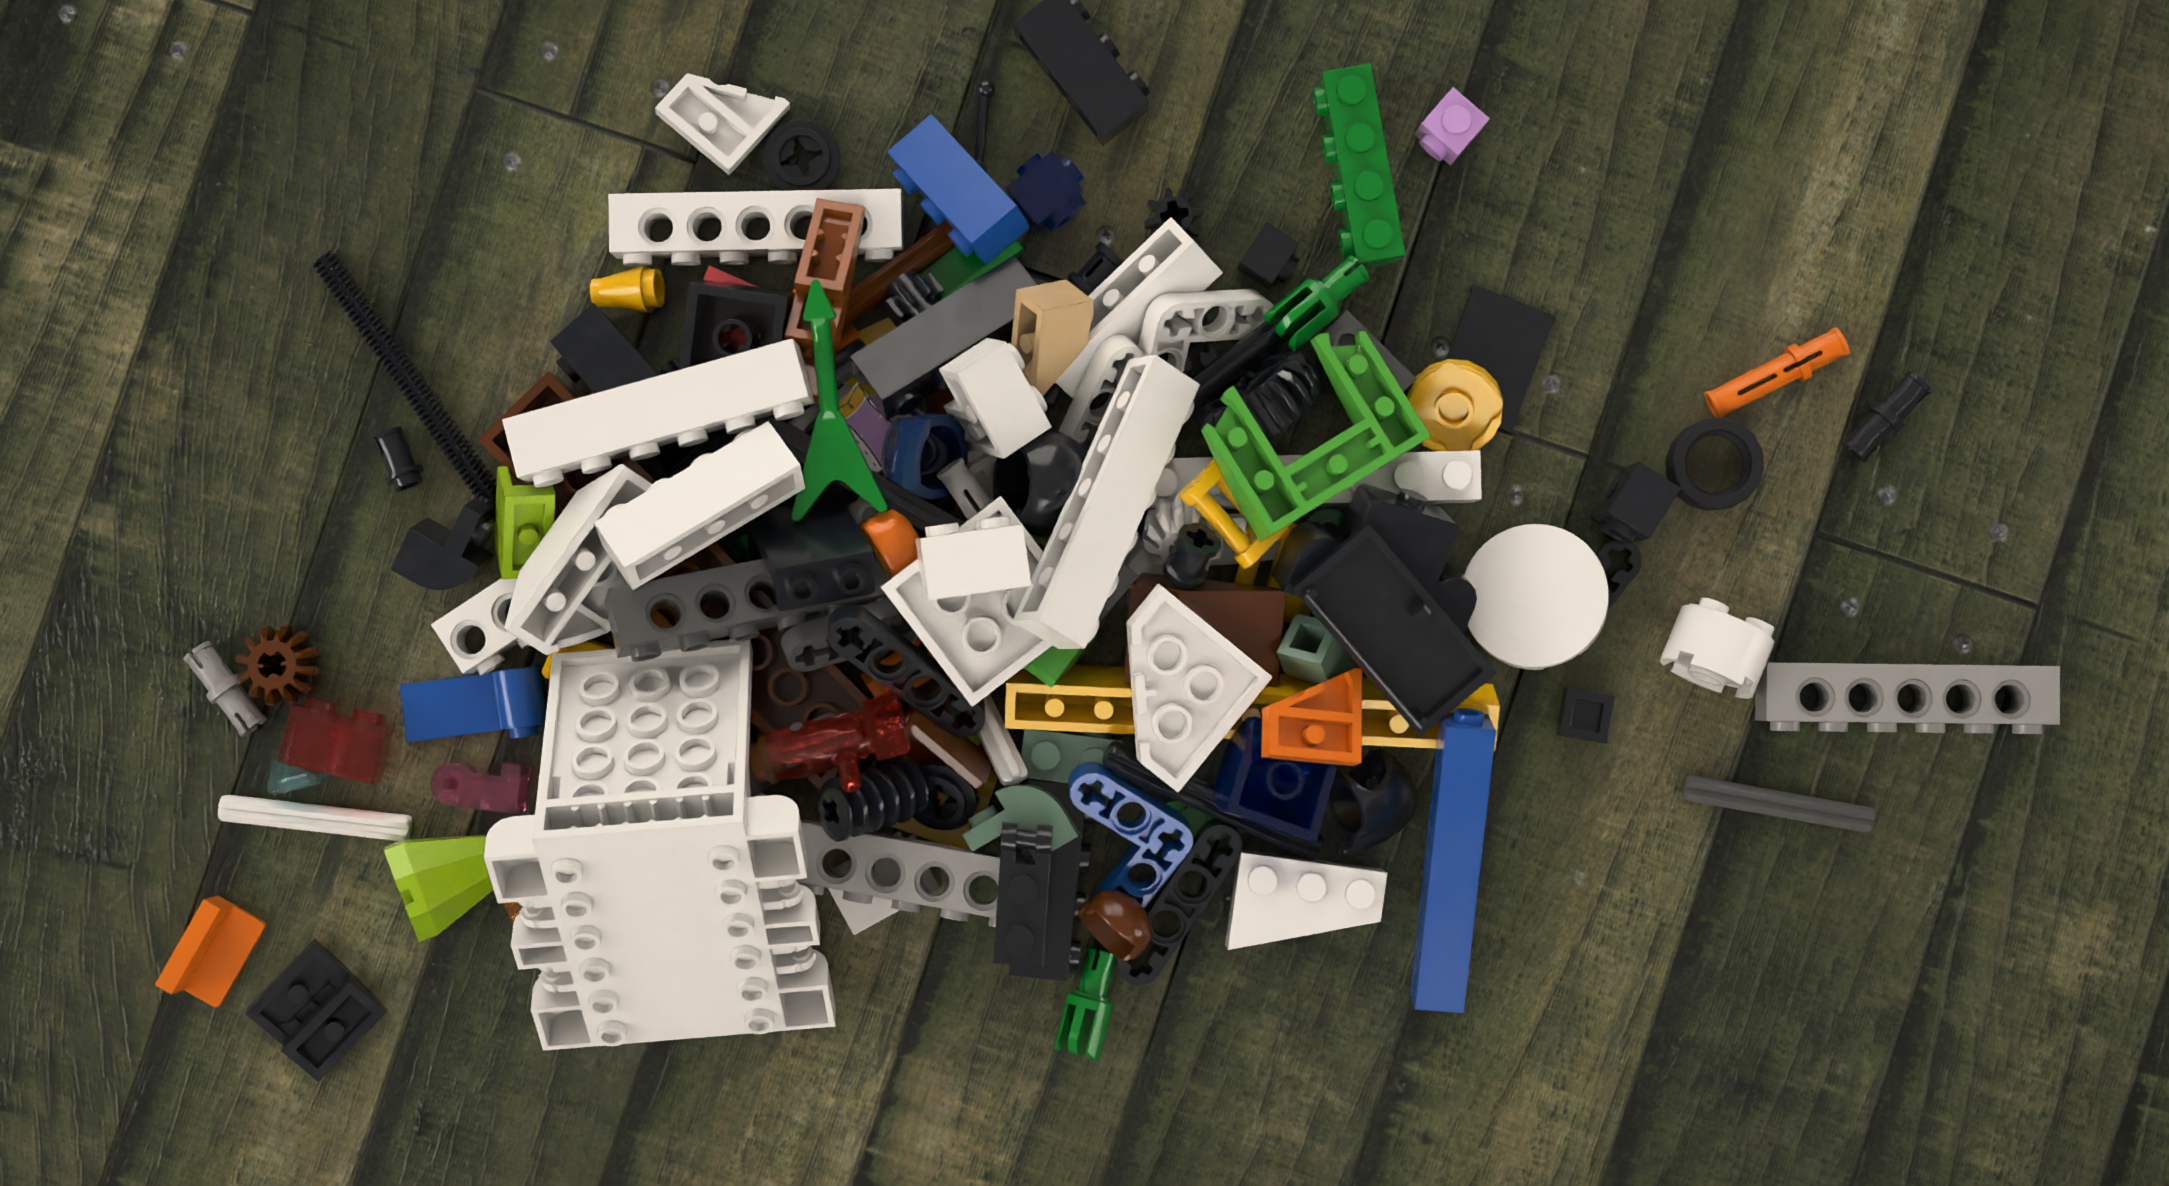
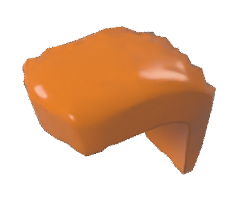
M893 509L864 519L858 525L889 578L894 577L918 558L915 539L919 538L909 520L901 513Z

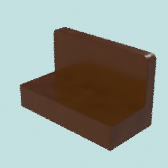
M911 706L889 729L886 738L918 765L923 760L929 764H936L943 760L946 767L955 770L977 790H980L987 783L992 768L987 753L968 737H959L948 733Z

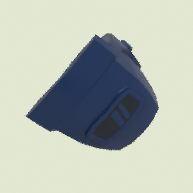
M926 413L921 416L894 421L890 425L883 443L882 469L884 474L911 495L931 500L944 498L950 493L936 474L946 465L960 457L963 458L965 465H967L968 453L965 429L950 414Z

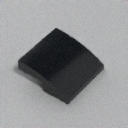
M314 939L247 1007L245 1014L282 1044L281 1052L319 1082L387 1012V1009L336 956Z

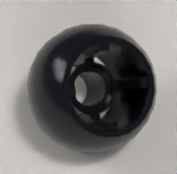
M1048 429L1005 459L997 457L993 471L994 500L1001 496L1030 535L1051 536L1064 504L1078 481L1087 452L1070 436L1060 431Z

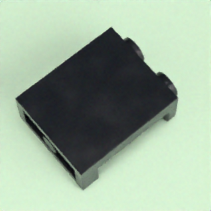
M840 495L819 498L802 521H794L792 519L794 503L773 507L746 523L749 557L752 561L763 560L774 582L775 603L779 611L869 595L875 592L873 549Z

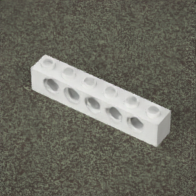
M901 189L608 194L609 252L615 258L623 259V265L629 267L652 266V258H671V264L676 266L700 265V258L720 257V264L745 265L749 264V257L768 256V263L794 264L797 263V256L802 255L805 240L794 236V226L801 218L812 217L816 199L819 198L864 206V219L867 220L868 226L866 232L860 238L858 255H865L866 262H889L894 258V254H900L905 250L904 196ZM711 218L720 220L722 229L716 239L712 241H702L699 239L698 228L703 221ZM755 218H765L770 221V231L761 240H750L746 237V227ZM662 219L672 221L673 231L667 240L663 242L651 241L650 229L655 222Z

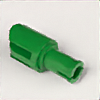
M1349 255L1344 262L1322 280L1306 279L1262 317L1269 325H1274L1282 319L1275 331L1282 339H1287L1293 335L1288 346L1295 352L1339 315L1338 303L1362 283H1366L1369 280V274L1362 264L1356 269L1354 265L1358 263V259Z
M1087 947V955L1078 989H1073L1072 993L1067 992L1053 1049L1063 1052L1068 1048L1071 1054L1080 1057L1086 1053L1087 1058L1099 1062L1114 1004L1110 1003L1111 998L1106 997L1117 957L1110 952Z

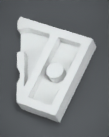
M687 73L655 107V112L663 121L725 173L730 175L790 110V103L785 98L776 96L775 100L747 93L746 88L731 84L717 85L708 78Z

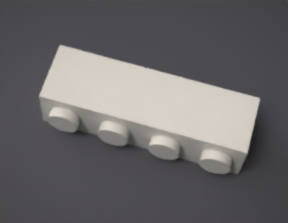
M1171 217L1089 295L1093 299L1094 315L1090 324L1088 345L1055 382L1072 399L1079 388L1097 347L1102 341L1112 335L1123 334L1128 336L1138 347L1146 310L1155 298L1166 293L1204 291L1223 273ZM1175 312L1173 317H1177L1179 314Z
M767 421L757 428H749L742 431L734 438L733 442L716 452L699 456L691 463L690 467L673 477L656 481L645 493L630 502L613 506L594 524L602 546L632 590L804 490L805 484L801 466L770 422Z

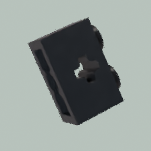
M1637 462L1619 469L1590 518L1600 524L1597 529L1600 534L1609 540H1617L1621 545L1624 541L1632 543L1650 539L1681 488L1642 463Z

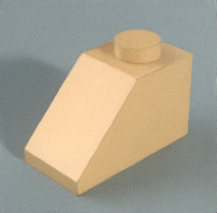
M1066 279L1016 289L1011 344L1018 350L1024 361L1025 368L1022 369V372L1029 385L1034 386L1042 396L1072 364L1089 342L1090 324L1094 315L1093 299Z

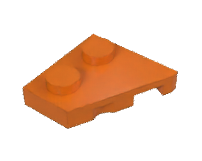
M1354 668L1262 708L1261 758L1355 766L1361 763L1362 669Z

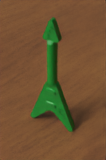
M816 279L811 282L803 319L811 324L820 413L815 421L802 472L805 489L797 493L792 511V519L794 521H802L827 487L837 480L846 483L877 511L886 512L888 504L844 415L839 411L830 320L836 318V313L821 282Z

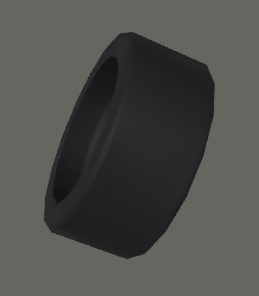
M1724 417L1704 419L1683 429L1671 442L1665 460L1667 479L1681 488L1677 496L1687 505L1704 511L1731 508L1747 500L1759 486L1764 471L1763 450L1755 435L1741 423ZM1719 436L1728 439L1737 447L1742 456L1743 469L1740 478L1732 488L1724 492L1710 493L1701 490L1691 481L1687 473L1686 460L1689 450L1697 441L1705 437Z

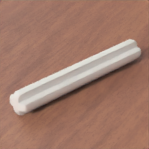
M237 795L222 796L218 805V818L225 822L393 841L409 840L412 832V817L405 814Z

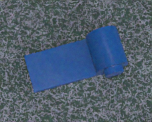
M541 666L496 671L484 676L479 674L400 685L407 742L509 729L510 739L540 735L538 725L545 724L546 706Z

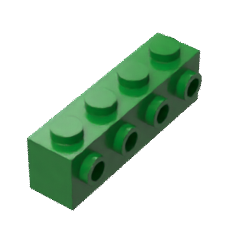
M1371 63L1323 71L1318 81V87H1314L1312 93L1317 117L1324 116L1327 134L1321 135V145L1325 163H1332L1335 182L1330 183V195L1334 211H1341L1344 229L1338 231L1342 257L1346 259L1349 255L1357 258L1358 263L1354 265L1356 269L1361 264L1365 269L1399 263L1406 254Z

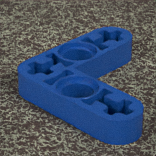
M1086 762L1078 765L1068 778V789L1073 805L1133 842L1095 890L1092 897L1103 890L1121 892V885L1126 891L1125 894L1135 898L1145 909L1190 852L1193 846V835L1189 822L1178 811L1105 768L1103 765L1095 762ZM1096 780L1099 781L1102 794L1110 798L1107 808L1103 795L1094 790H1090L1085 795L1083 794L1081 784L1092 785ZM1128 802H1136L1144 807L1142 816L1130 822L1121 820L1117 816V812L1123 804ZM1177 829L1179 839L1176 841L1169 838L1163 844L1161 833L1164 831L1171 834ZM1159 849L1161 850L1163 860L1156 854ZM1139 863H1147L1155 868L1152 877L1143 882H1136L1128 877L1129 870Z

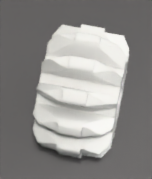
M1178 494L1174 502L1160 498L1156 509L1148 510L1145 517L1142 543L1145 551L1150 552L1149 557L1152 560V565L1164 564L1166 558L1175 553L1178 546L1177 534L1185 524L1198 523L1212 529L1221 540V548L1216 557L1209 559L1205 567L1206 571H1208L1212 560L1220 559L1224 540L1193 505L1188 507Z

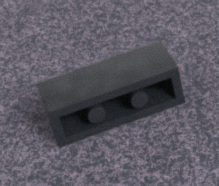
M1042 0L1013 23L1014 34L1100 144L1104 146L1148 112L1149 101L1146 96L1150 94V91L1134 70L1127 74L1117 62L1116 58L1120 56V53L1111 39L1104 32L1097 36L1086 21L1091 17L1080 0Z

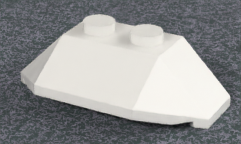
M620 464L575 493L519 571L504 626L508 632L543 654L549 655L559 651V648L576 645L610 631L611 627L605 605L607 591L609 588L629 584L602 546L594 522L602 518L613 506L626 504L645 493L652 483L624 464Z

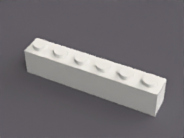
M792 338L502 419L517 478L528 483L534 482L535 487H545L562 482L564 480L563 473L582 469L583 474H591L611 468V460L630 455L632 461L660 454V446L678 442L679 447L697 445L707 441V433L726 428L727 434L740 433L746 429L755 428L756 419L771 415L775 416V420L794 418L805 413L803 406L814 404L815 401L800 346Z
M1156 354L1128 360L1084 459L1077 483L1064 504L1032 576V586H1028L1013 619V622L1058 649H1085L1087 643L1096 635L1099 628L1098 618L1107 598L1113 594L1118 585V572L1126 554L1132 550L1137 541V529L1145 510L1155 500L1157 494L1156 485L1164 467L1172 460L1176 450L1175 441L1182 425L1190 418L1194 410L1193 400L1200 384Z

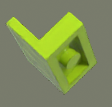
M508 466L497 467L495 551L502 579H517L521 568L554 524L555 491L553 485L545 487H535L534 485L512 486Z

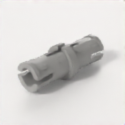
M206 641L191 650L193 655L187 653L184 656L183 660L185 663H188L208 690L206 694L207 699L211 704L217 703L237 729L240 737L256 730L259 727L258 723L261 725L267 720L265 714H262L242 687L244 682L238 681L237 676L239 674L233 675L210 641Z

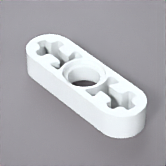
M1123 334L1112 335L1102 341L1097 347L1058 430L1075 439L1087 453L1128 360L1144 357L1143 352L1128 336ZM1109 392V398L1102 407L1090 410V404L1097 395Z

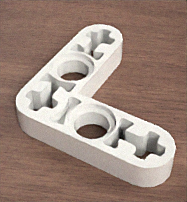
M1253 289L1162 294L1155 298L1146 310L1138 348L1143 352L1144 357L1169 353L1167 362L1183 373L1190 342L1240 340L1265 321L1262 316L1274 305ZM1219 306L1217 318L1211 324L1202 326V319L1205 313L1212 307ZM1175 312L1180 315L1178 317H1173ZM1247 315L1246 320H1244L1241 316Z

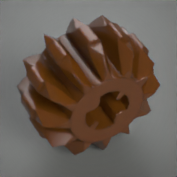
M280 624L276 632L271 626L264 625L259 628L260 640L252 636H247L243 640L251 653L250 655L238 654L236 656V662L247 664L248 670L241 672L237 679L239 682L254 681L248 692L251 698H259L265 694L266 705L277 706L281 698L287 704H295L298 702V690L303 693H311L314 690L312 683L306 677L307 675H321V667L310 666L309 659L320 655V650L318 647L303 649L309 639L307 632L300 631L293 636L292 626L289 624ZM274 656L285 657L286 661L281 663V665L286 666L284 673H274L272 671V668L277 667L276 664H272Z

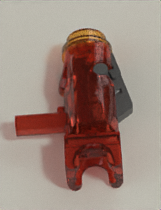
M891 693L863 701V711H850L838 715L829 712L813 720L805 721L803 724L796 722L791 726L759 736L758 742L749 744V761L756 781L761 783L769 780L772 785L783 780L801 779L838 767L842 790L845 792L857 791L861 787L858 760L874 753L877 761L906 754L911 750V745L904 729L907 720L899 697Z

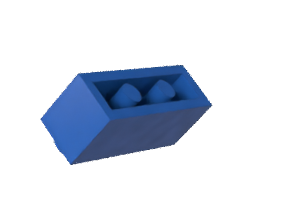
M932 114L887 151L898 167L892 172L894 178L909 195H912L917 190L925 198L919 204L937 226L946 221L953 229L947 235L966 257L974 252L987 265L1030 228L1017 205Z

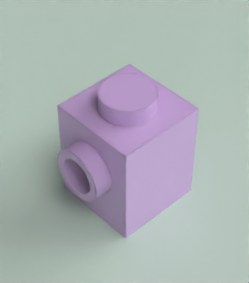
M1452 87L1421 123L1414 135L1420 139L1419 144L1429 155L1438 161L1443 159L1451 166L1483 129L1490 118Z

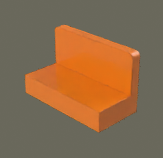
M219 895L203 899L156 981L155 986L171 995L184 990L215 1008L221 1006L267 927L266 922Z

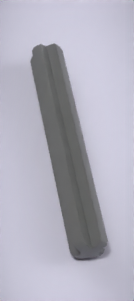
M1694 775L1686 776L1682 788V798L1686 801L1865 833L1871 832L1875 820V810L1868 806Z

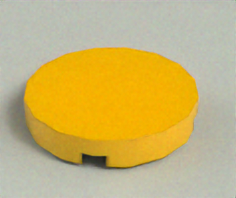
M1447 359L1429 365L1416 376L1417 379L1412 383L1407 393V399L1431 435V437L1422 442L1423 446L1433 451L1479 450L1494 437L1501 424L1503 398L1498 383L1484 368L1468 360Z

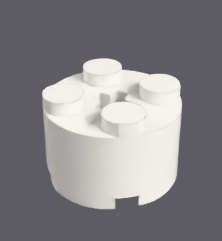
M1701 598L1699 605L1692 603L1683 605L1660 658V663L1664 666L1674 662L1671 672L1701 687L1722 693L1724 686L1727 685L1738 688L1735 697L1752 698L1775 643L1771 637L1774 627L1756 618L1747 617L1743 621L1727 614L1729 611L1728 606L1710 598Z

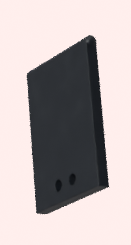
M1473 284L1470 287V296L1445 360H1468L1484 368L1496 380L1503 398L1502 418L1499 427L1512 431L1549 331L1556 321V316Z

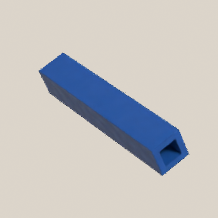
M1455 709L1454 714H1447L1439 721L1410 994L1415 1010L1464 1013L1496 730L1490 718L1484 717L1483 712L1474 709Z

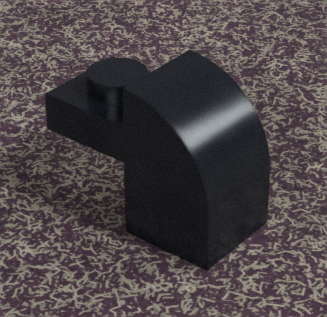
M482 495L478 496L463 506L452 530L428 517L412 526L407 532L391 570L422 587L433 590H446L463 584L489 565L495 554L482 547L491 537L496 525L491 520L496 509V503Z

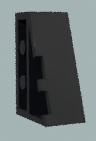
M594 303L550 341L562 355L556 361L558 366L574 383L582 379L590 388L584 396L659 376L644 355ZM678 442L660 446V454L653 457L670 471L699 444L679 447Z

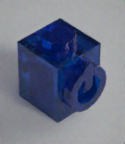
M1053 151L1044 158L1039 153L1029 158L1016 171L1020 177L1007 187L1008 196L1037 232L1041 231L1044 227H1047L1051 233L1071 220L1087 204L1083 198V188L1079 184L1084 180L1081 172L1067 156L1060 161Z

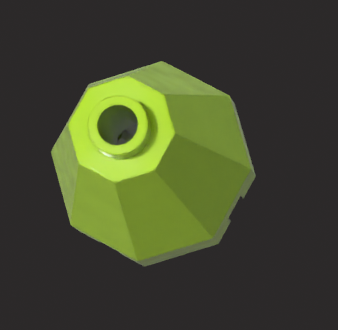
M486 835L409 839L383 847L395 883L419 942L439 935L493 891L484 860Z

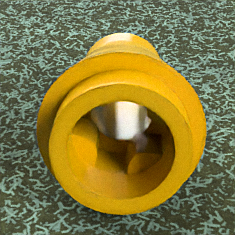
M642 265L604 278L592 279L590 283L591 301L598 307L651 313L654 308L663 307L665 303L666 291L662 272L658 268L650 269L648 265Z

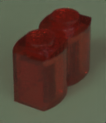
M307 697L305 705H291L277 762L370 784L381 782L394 726L382 723L384 714L355 708L353 716L334 712L336 703Z

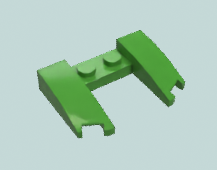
M1360 331L1355 335V345L1331 346L1329 333L1319 334L1310 340L1353 426L1300 459L1284 467L1234 385L1228 388L1220 398L1227 405V408L1215 428L1206 423L1201 430L1225 482L1260 542L1431 437L1365 331Z

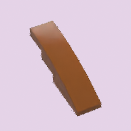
M819 198L816 199L795 277L796 294L785 331V340L793 338L800 346L815 404H819L811 324L803 319L811 282L814 279L821 282L836 313V318L830 320L835 364L846 317L865 215L864 206Z

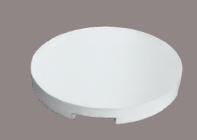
M1527 524L1507 529L1495 535L1476 552L1464 575L1476 590L1477 595L1476 606L1467 625L1471 634L1489 655L1515 668L1544 670V668L1565 663L1577 655L1580 656L1595 641L1607 617L1609 589L1604 569L1598 557L1580 538L1555 526Z

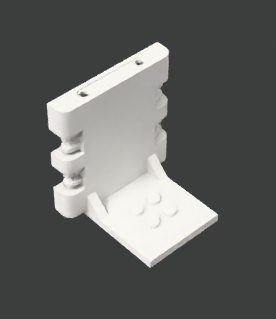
M730 639L710 641V646L690 652H682L680 646L662 649V654L659 657L640 662H633L631 656L617 658L616 649L553 654L535 815L513 816L495 823L487 833L484 851L485 864L498 904L518 902L523 906L513 924L511 948L518 970L532 968L541 970V974L538 975L539 978L533 986L531 1013L543 1051L593 1046L613 1047L630 1043L751 1033L765 1034L775 1031L835 1027L836 1006L828 963L822 953L811 948L812 945H820V920L814 893L809 888L800 885L796 881L797 879L807 878L808 863L798 806L792 799L782 795L751 797L749 776L753 664L751 639L740 642H731Z

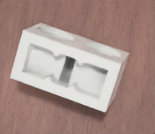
M499 579L431 624L463 674L478 671L481 676H484L506 662L502 654L519 644L521 649L530 646L504 628L506 622L505 610L512 600L517 579ZM474 626L479 627L484 632L486 638L483 649L476 654L470 652L465 645L466 633Z

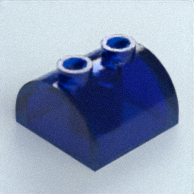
M1255 716L1245 719L1230 739L1219 767L1215 785V804L1217 809L1226 814L1292 837L1316 843L1338 765L1261 758L1262 719Z

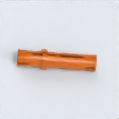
M1835 327L1830 329L1829 332L1800 346L1793 343L1785 347L1784 354L1747 371L1713 390L1704 392V397L1710 411L1715 418H1723L1724 415L1760 399L1797 379L1803 382L1811 378L1813 371L1842 356L1850 354L1843 334ZM1815 353V356H1813V357H1811V358H1809V359H1807V360H1805V361H1803V362H1801V363H1798V364H1796V365L1790 367L1789 369L1783 371L1784 368H1786V367H1788V366H1790V365H1792V364H1794V363H1796V362H1799V361H1801L1802 359H1804V358H1806V357H1808V356H1810V355H1812V354ZM1770 376L1769 379L1738 394V391Z

